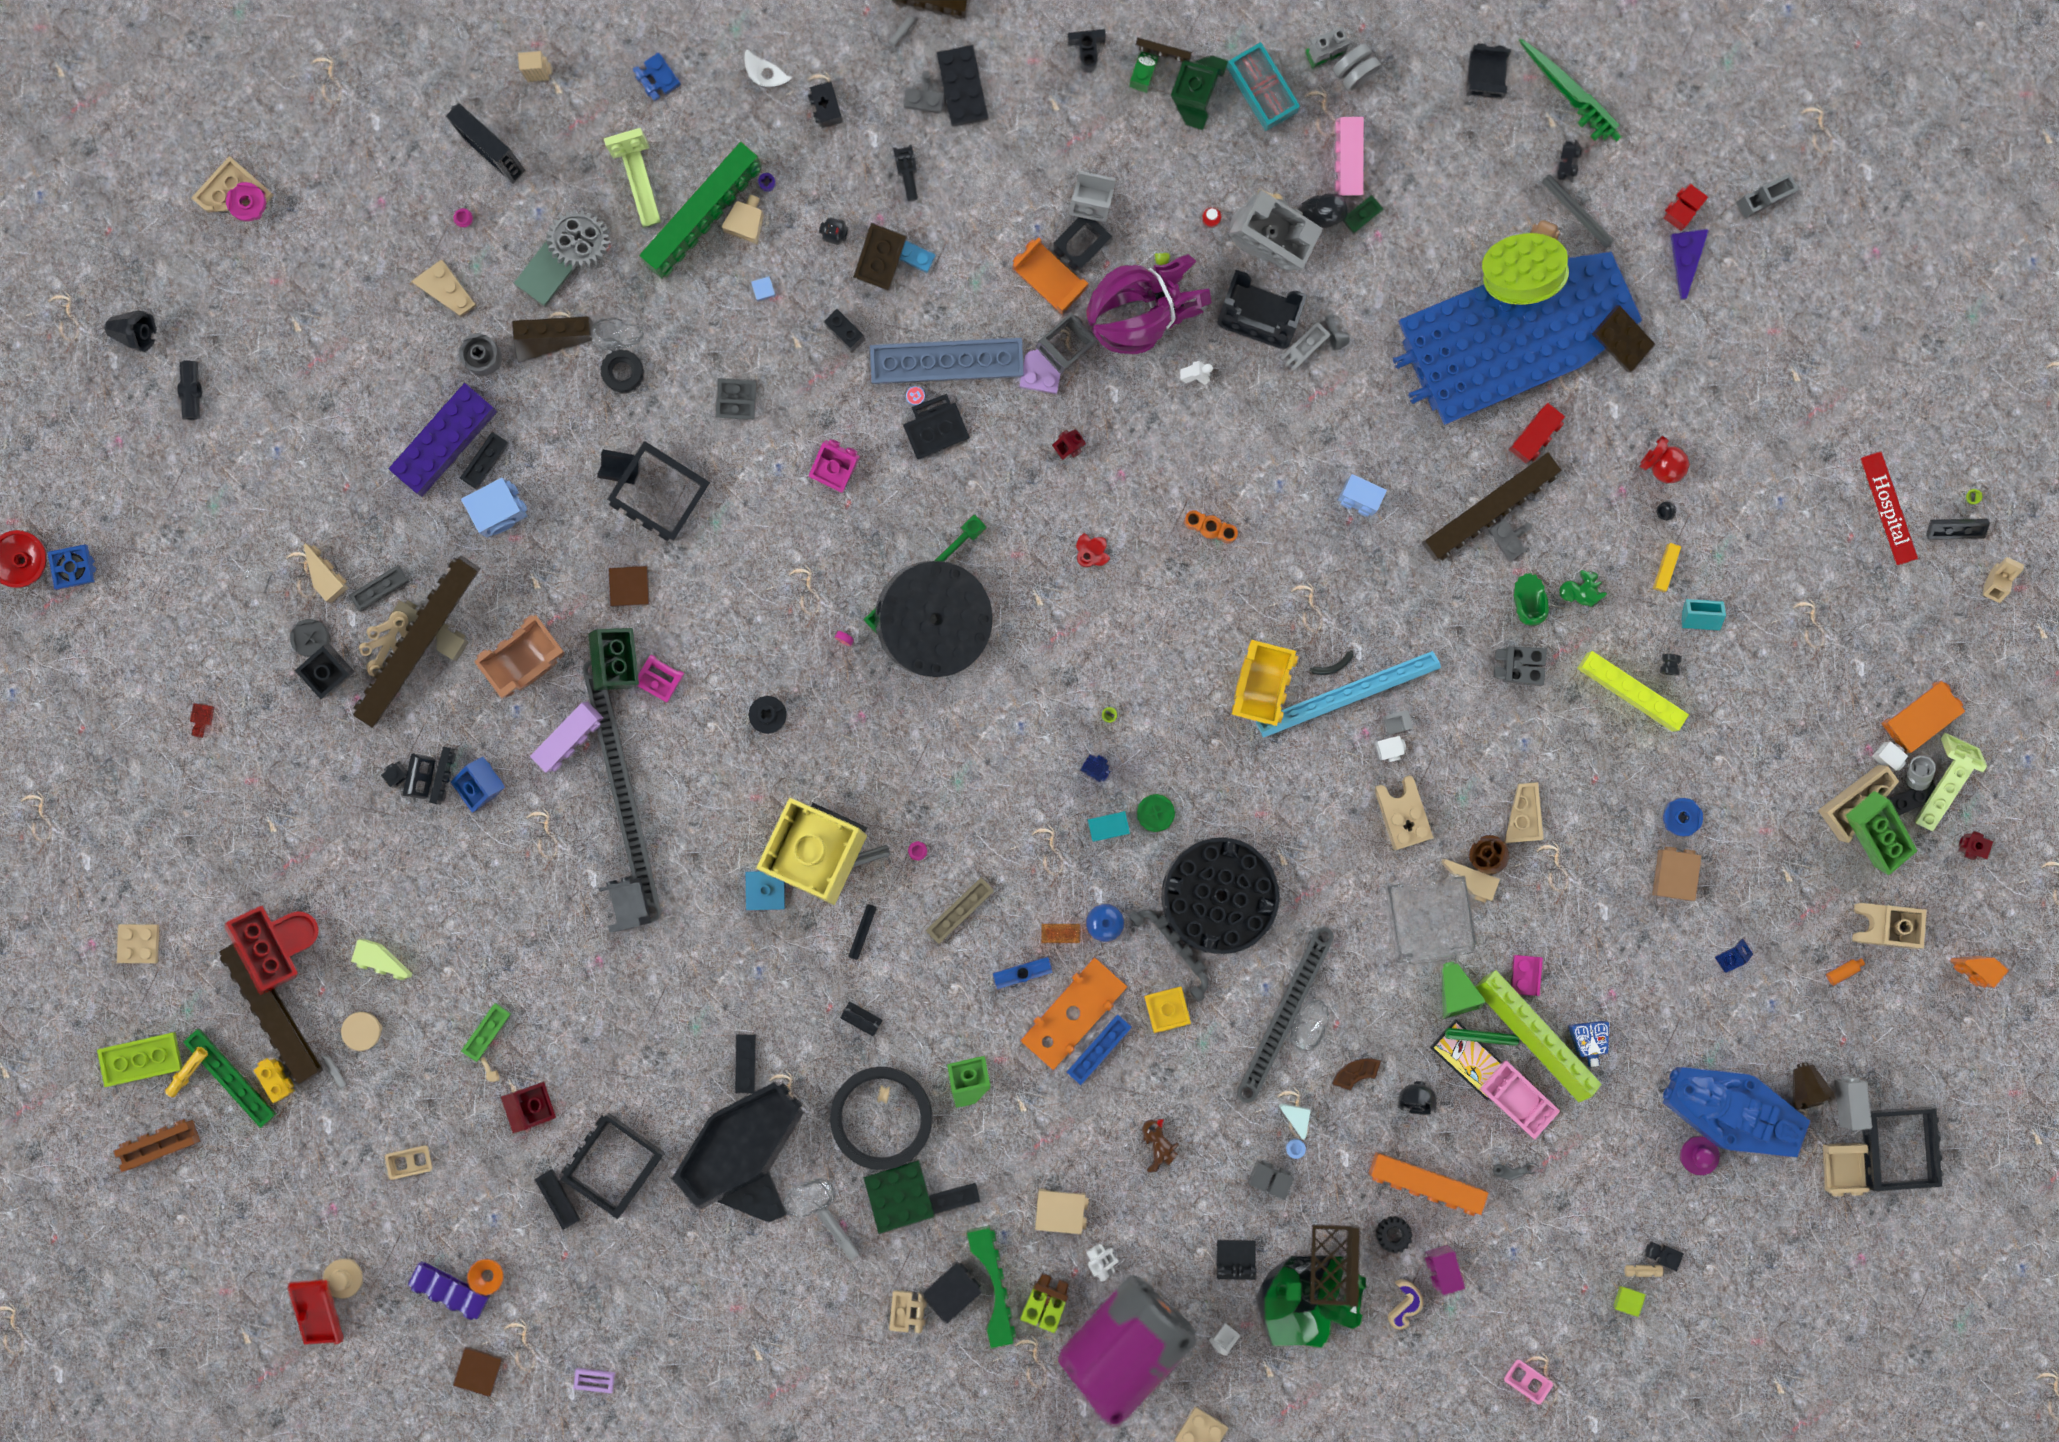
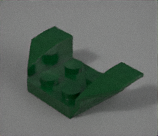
M1213 55L1194 62L1183 60L1170 96L1186 126L1204 130L1209 116L1206 110L1217 78L1218 76H1224L1229 60Z

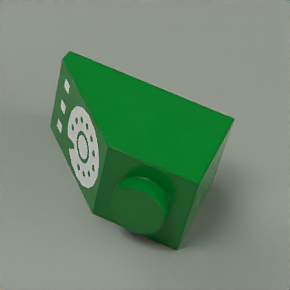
M1143 51L1140 52L1130 79L1129 88L1145 93L1148 92L1159 59L1158 56Z

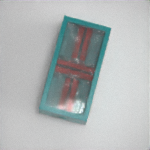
M1262 42L1228 61L1227 70L1265 132L1298 113L1300 108L1298 101Z

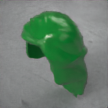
M1525 573L1515 582L1513 597L1516 613L1523 624L1537 626L1548 617V596L1545 593L1542 580L1538 579L1536 574Z

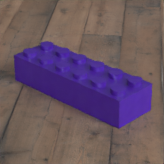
M463 383L388 469L416 494L423 497L498 411L466 383Z

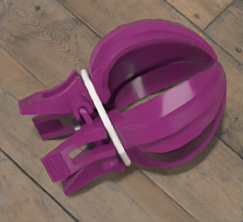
M1185 254L1168 264L1154 265L1153 269H1147L1141 265H1124L1109 272L1092 293L1086 310L1088 324L1094 326L1092 328L1093 335L1099 343L1108 350L1120 354L1134 355L1144 353L1154 347L1166 329H1171L1175 324H1180L1186 318H1193L1201 313L1203 314L1204 312L1200 308L1212 303L1210 289L1180 293L1178 285L1183 279V274L1196 263V260L1191 255ZM1195 298H1196V301L1187 302V301H1189V300H1192V299H1195ZM1142 300L1149 303L1151 307L1149 312L1133 318L1107 324H1093L1096 323L1097 318L1102 314L1126 303Z

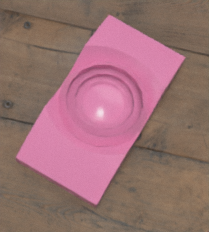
M1506 1060L1479 1088L1534 1140L1560 1112L1555 1105Z

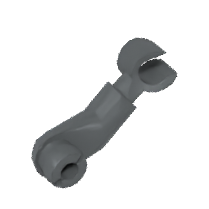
M1528 1163L1523 1168L1518 1167L1515 1169L1496 1164L1493 1167V1174L1500 1178L1514 1180L1522 1177L1523 1174L1536 1173L1527 1170L1529 1165L1535 1164Z

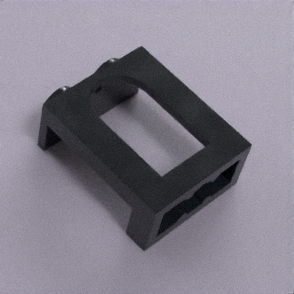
M1078 217L1053 243V248L1058 257H1064L1068 261L1067 264L1073 271L1077 270L1081 273L1090 260L1105 245L1108 246L1112 242L1113 236L1096 220ZM1085 225L1097 239L1083 254L1072 256L1067 251V243Z

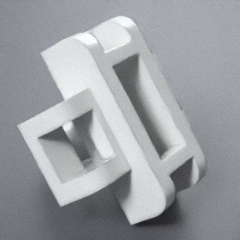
M1099 1244L1092 1247L1086 1253L1090 1259V1262H1088L1089 1268L1094 1277L1098 1276L1102 1282L1115 1273L1113 1265L1119 1261L1117 1258L1115 1259L1112 1248L1104 1250L1103 1246Z

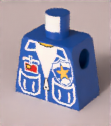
M1597 1021L1568 1025L1576 1054L1580 1057L1587 1056L1588 1067L1600 1066L1599 1055L1608 1053L1609 1022Z

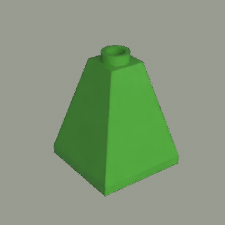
M1454 961L1443 964L1444 968L1441 970L1443 1018L1447 1019L1481 1009L1485 1000L1458 963L1454 964Z

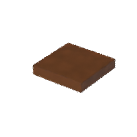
M647 566L609 568L611 607L650 605Z
M465 1347L453 1386L491 1397L503 1358Z

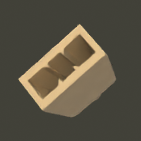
M749 195L746 204L737 201L722 224L723 231L758 244L764 216L762 210L757 208L760 199Z

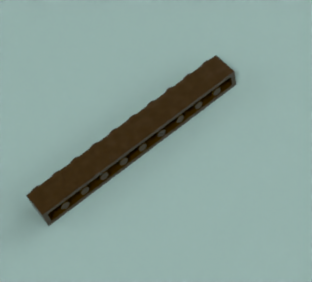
M462 555L457 559L454 557L449 563V572L447 575L443 573L437 582L440 584L437 590L433 589L427 596L429 602L426 606L422 605L416 613L418 618L415 622L411 621L407 626L406 631L408 633L405 637L401 636L395 646L398 648L394 653L390 652L385 659L387 664L384 669L380 668L375 674L376 681L374 684L370 683L365 689L364 693L366 696L364 699H359L353 707L356 710L353 716L371 728L378 723L480 571V567Z

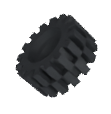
M1389 1216L1388 1219L1384 1218L1383 1222L1378 1224V1229H1376L1378 1243L1387 1252H1393L1394 1254L1404 1252L1405 1248H1409V1243H1412L1411 1237H1413V1234L1411 1233V1227L1406 1221L1397 1216ZM1393 1227L1401 1230L1402 1235L1397 1242H1391L1387 1238L1388 1230Z

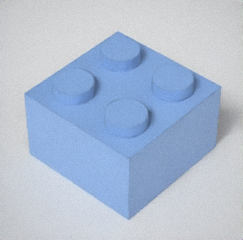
M1351 474L1346 480L1338 501L1341 502L1343 507L1357 509L1358 513L1365 517L1373 516L1378 511L1387 490Z

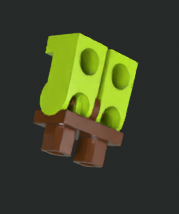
M1042 1273L1038 1281L1034 1282L1028 1300L1020 1315V1320L1035 1326L1038 1323L1040 1328L1055 1334L1068 1298L1069 1283L1059 1280L1056 1289L1049 1286L1052 1276Z

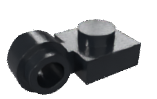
M1650 1241V1244H1647L1645 1248V1256L1655 1261L1658 1257V1264L1677 1271L1684 1253L1666 1245L1660 1250L1661 1245Z

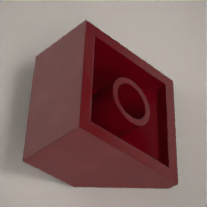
M544 1081L501 1096L512 1133L524 1131L556 1118Z

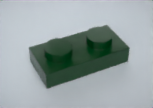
M1371 195L1349 212L1343 222L1355 234L1384 209L1374 196Z

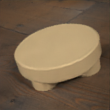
M368 1012L351 1014L345 1019L341 1027V1036L344 1043L356 1051L368 1050L375 1046L382 1032V1025L378 1019Z

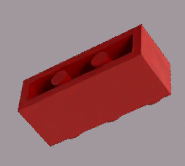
M1547 402L1508 450L1524 463H1528L1530 460L1534 462L1540 455L1538 450L1541 446L1546 447L1552 440L1550 435L1554 431L1558 432L1564 425L1562 420L1565 416Z

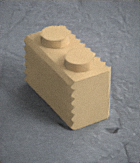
M541 51L518 53L519 70L528 83L530 81L549 80V75L552 74L551 63H548L547 57H544Z

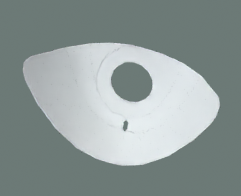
M749 50L745 51L747 73L758 85L773 87L791 80L792 77L787 76L774 64L756 57ZM765 68L773 70L774 75L771 79L763 78L762 71Z

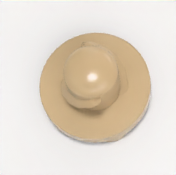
M338 1259L327 1266L323 1274V1280H328L333 1297L343 1299L351 1297L360 1289L363 1284V1274L354 1260Z

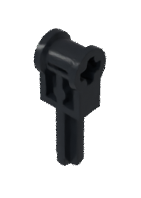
M912 144L905 148L897 149L894 147L893 151L898 176L903 177L907 201H915L918 199L913 173H917Z

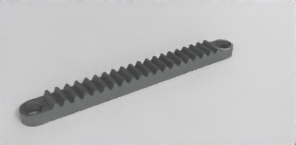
M1320 927L1314 932L1243 1076L1237 1094L1239 1099L1245 1103H1251L1256 1099L1333 942L1334 935L1329 928ZM1322 931H1326L1329 934V939L1326 942H1321L1318 939V935ZM1244 1088L1252 1089L1253 1094L1250 1098L1242 1096Z

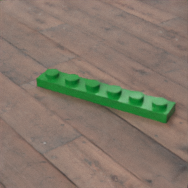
M201 1029L195 1030L183 1041L192 1053L195 1052L197 1047H202L208 1052V1055L201 1063L259 1128L266 1125L276 1115L275 1111Z

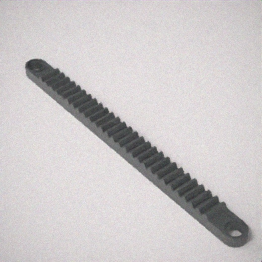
M590 660L584 664L583 674L590 703L603 717L599 722L601 725L597 732L632 878H641L648 908L654 907L657 911L656 916L650 918L651 922H655L661 917L662 910L630 781L629 770L621 744L622 741L614 715L613 704L609 690H594L593 675L588 673V668L592 665Z

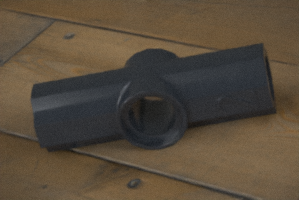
M190 360L179 362L180 383H178L177 391L181 399L182 419H200L199 398L202 397V387L198 378V362Z

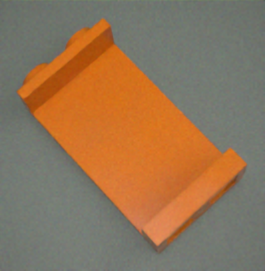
M1039 237L1035 241L1032 239L1025 247L1027 250L1023 254L1019 253L1013 259V270L1063 315L1086 291L1089 283L1084 279L1080 280L1041 243Z
M1943 681L1934 682L1932 684L1933 687L1893 718H1888L1881 723L1896 744L1905 750V754L1915 751L1965 712L1963 703L1953 696L1951 688L1947 683Z

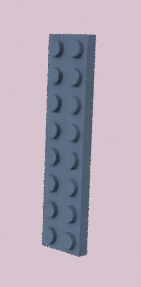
M1022 338L870 345L872 384L1024 376Z

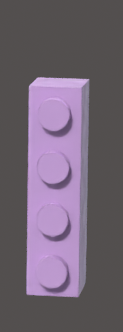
M588 701L581 703L530 757L545 773L555 772L562 766L561 761L565 757L566 759L575 752L574 748L578 744L582 745L588 739L586 735L600 727L601 724L599 722L603 717Z

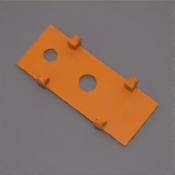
M1095 957L1080 974L1076 972L1072 976L1074 981L1041 1018L1037 1016L1033 1020L1034 1026L1020 1040L1052 1070L1059 1065L1068 1053L1070 1055L1073 1053L1076 1044L1107 1010L1110 1011L1114 1005L1112 1004L1127 988L1120 979ZM1071 1006H1076L1080 1010V1016L1076 1020H1070L1066 1015L1067 1009ZM1049 1036L1053 1039L1051 1047L1043 1046L1042 1039Z

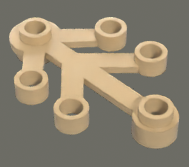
M395 611L390 615L387 622L378 626H371L367 629V635L373 641L360 644V653L363 656H368L371 654L372 649L381 646L376 659L369 661L366 665L370 676L374 677L377 671H373L374 669H383L382 664L390 647L393 652L398 648L395 646L397 643L395 637L398 631L402 637H405L408 633L406 631L408 617L405 613ZM389 630L387 635L378 638L381 632Z

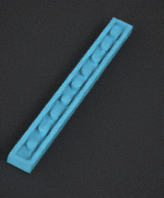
M1432 651L1281 710V712H1284L1282 722L1278 723L1277 726L1259 721L1255 722L1264 738L1440 669L1441 665Z

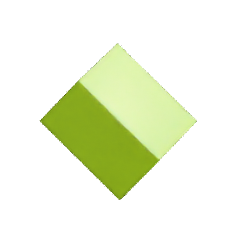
M1619 1286L1613 1306L1615 1310L1639 1317L1646 1294Z

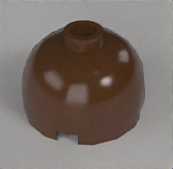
M1486 835L1482 836L1481 840L1477 843L1474 842L1469 851V859L1478 871L1491 875L1504 870L1509 861V850L1499 837Z

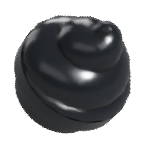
M1662 502L1657 507V515L1660 519L1668 521L1675 517L1677 508L1671 502Z

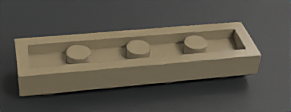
M981 877L926 932L940 944L994 890Z

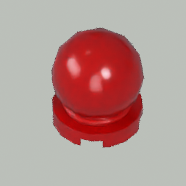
M1662 435L1656 441L1658 444L1653 451L1649 449L1643 457L1639 467L1644 471L1651 468L1654 477L1665 484L1676 483L1686 477L1690 466L1689 459L1682 449L1676 446H1668L1669 440Z

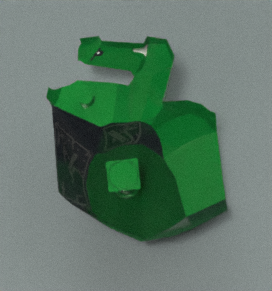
M1290 1256L1267 1274L1256 1296L1262 1325L1270 1346L1274 1348L1273 1346L1305 1345L1323 1348L1330 1335L1331 1322L1349 1329L1360 1326L1363 1316L1360 1313L1363 1290L1366 1288V1277H1362L1359 1274L1358 1307L1310 1304L1311 1256ZM1327 1256L1315 1257L1322 1262ZM1334 1256L1340 1263L1342 1258H1344L1341 1256ZM1332 1257L1323 1264L1329 1272L1338 1266ZM1322 1267L1315 1272V1277L1320 1282L1328 1275ZM1341 1267L1333 1274L1339 1283L1342 1281L1343 1276ZM1330 1277L1322 1285L1330 1292L1338 1284ZM1321 1286L1314 1292V1299H1323L1327 1295ZM1340 1287L1332 1294L1335 1299L1339 1295Z

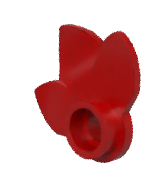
M1083 533L1076 543L1078 564L1085 568L1092 565H1105L1110 560V557L1104 553L1107 545L1106 539L1104 537H1095L1091 540ZM1087 555L1090 559L1086 560L1083 556Z

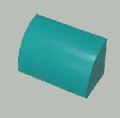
M1686 599L1682 610V628L1720 631L1726 618L1724 601Z
M1125 811L1087 820L1092 842L1130 834Z

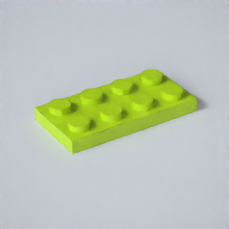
M175 1032L97 1049L104 1088L182 1069Z

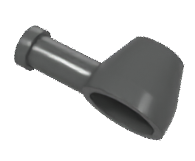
M1331 314L1325 317L1331 334L1330 344L1333 350H1339L1350 343V338L1347 332L1338 331L1334 320L1335 317Z

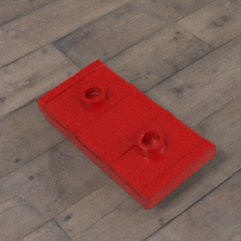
M328 1280L290 1282L287 1289L304 1345L334 1343L336 1345L343 1342L344 1335Z

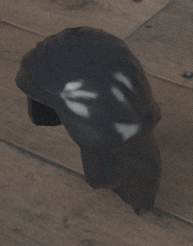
M1328 193L1322 196H1314L1303 202L1302 206L1298 209L1303 213L1302 216L1322 228L1337 225L1348 215L1347 203L1339 194Z

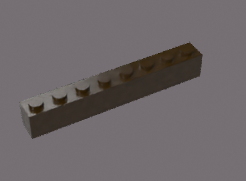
M1549 452L1423 541V546L1434 561L1439 558L1443 561L1451 555L1449 551L1454 547L1458 550L1466 544L1465 539L1470 536L1472 539L1482 533L1480 530L1486 525L1489 528L1496 523V517L1500 514L1503 517L1513 511L1511 507L1517 503L1520 506L1528 500L1526 497L1532 492L1535 495L1543 489L1542 484L1547 481L1550 484L1559 478L1557 474L1562 470Z
M233 943L219 951L222 964L230 970L231 979L238 983L241 988L240 994L250 1003L251 1012L259 1018L260 1027L265 1033H268L271 1038L270 1043L272 1047L279 1051L280 1060L285 1066H288L291 1071L289 1074L292 1080L301 1084L324 1071L275 988L264 994H259Z

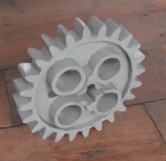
M573 210V215H570L566 211V217L559 214V221L553 219V225H549L550 232H547L548 239H546L547 245H550L548 246V251L552 252V258L558 257V263L564 261L565 267L572 264L573 270L576 265H579L580 270L583 269V265L590 268L591 262L597 265V259L603 260L602 254H607L606 248L609 247V235L606 234L607 227L603 228V221L598 222V216L591 218V212L584 215L583 210H581L580 214ZM574 226L577 227V229L570 230L569 227ZM588 234H594L595 236H594V237H587L586 235H588ZM568 242L569 245L564 246L561 243ZM584 249V250H586L587 252H586V253H580V252H578V251Z

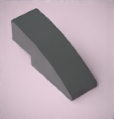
M1789 173L1745 195L1736 204L1743 217L1747 218L1795 193L1799 189Z

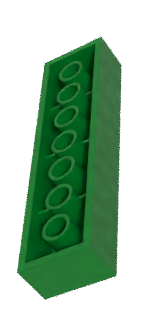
M740 141L641 252L639 256L643 263L661 279L664 276H669L673 271L672 267L685 258V253L689 248L692 249L699 241L698 238L710 230L711 223L714 220L720 219L724 213L723 210L727 205L731 206L735 202V196L748 187V182L751 178H756L759 175L762 166L758 156Z

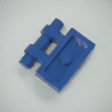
M659 52L643 62L647 68L646 70L642 71L639 66L633 68V72L636 75L635 78L638 82L642 83L646 94L651 96L654 101L660 98L657 93L659 90L662 89L664 94L667 95L681 85ZM653 76L657 83L652 85L647 78Z

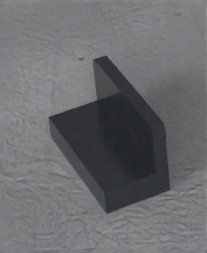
M603 449L597 478L618 482L634 455ZM640 460L625 483L635 484L640 472Z

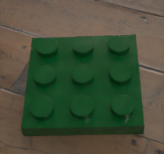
M919 1160L863 1177L879 1235L935 1218Z

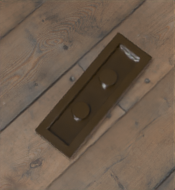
M1138 37L1135 44L1139 46L1138 50L1149 53L1150 50L1157 51L1158 56L1168 58V54L1176 56L1175 60L1180 62L1187 59L1191 60L1192 56L1190 51Z

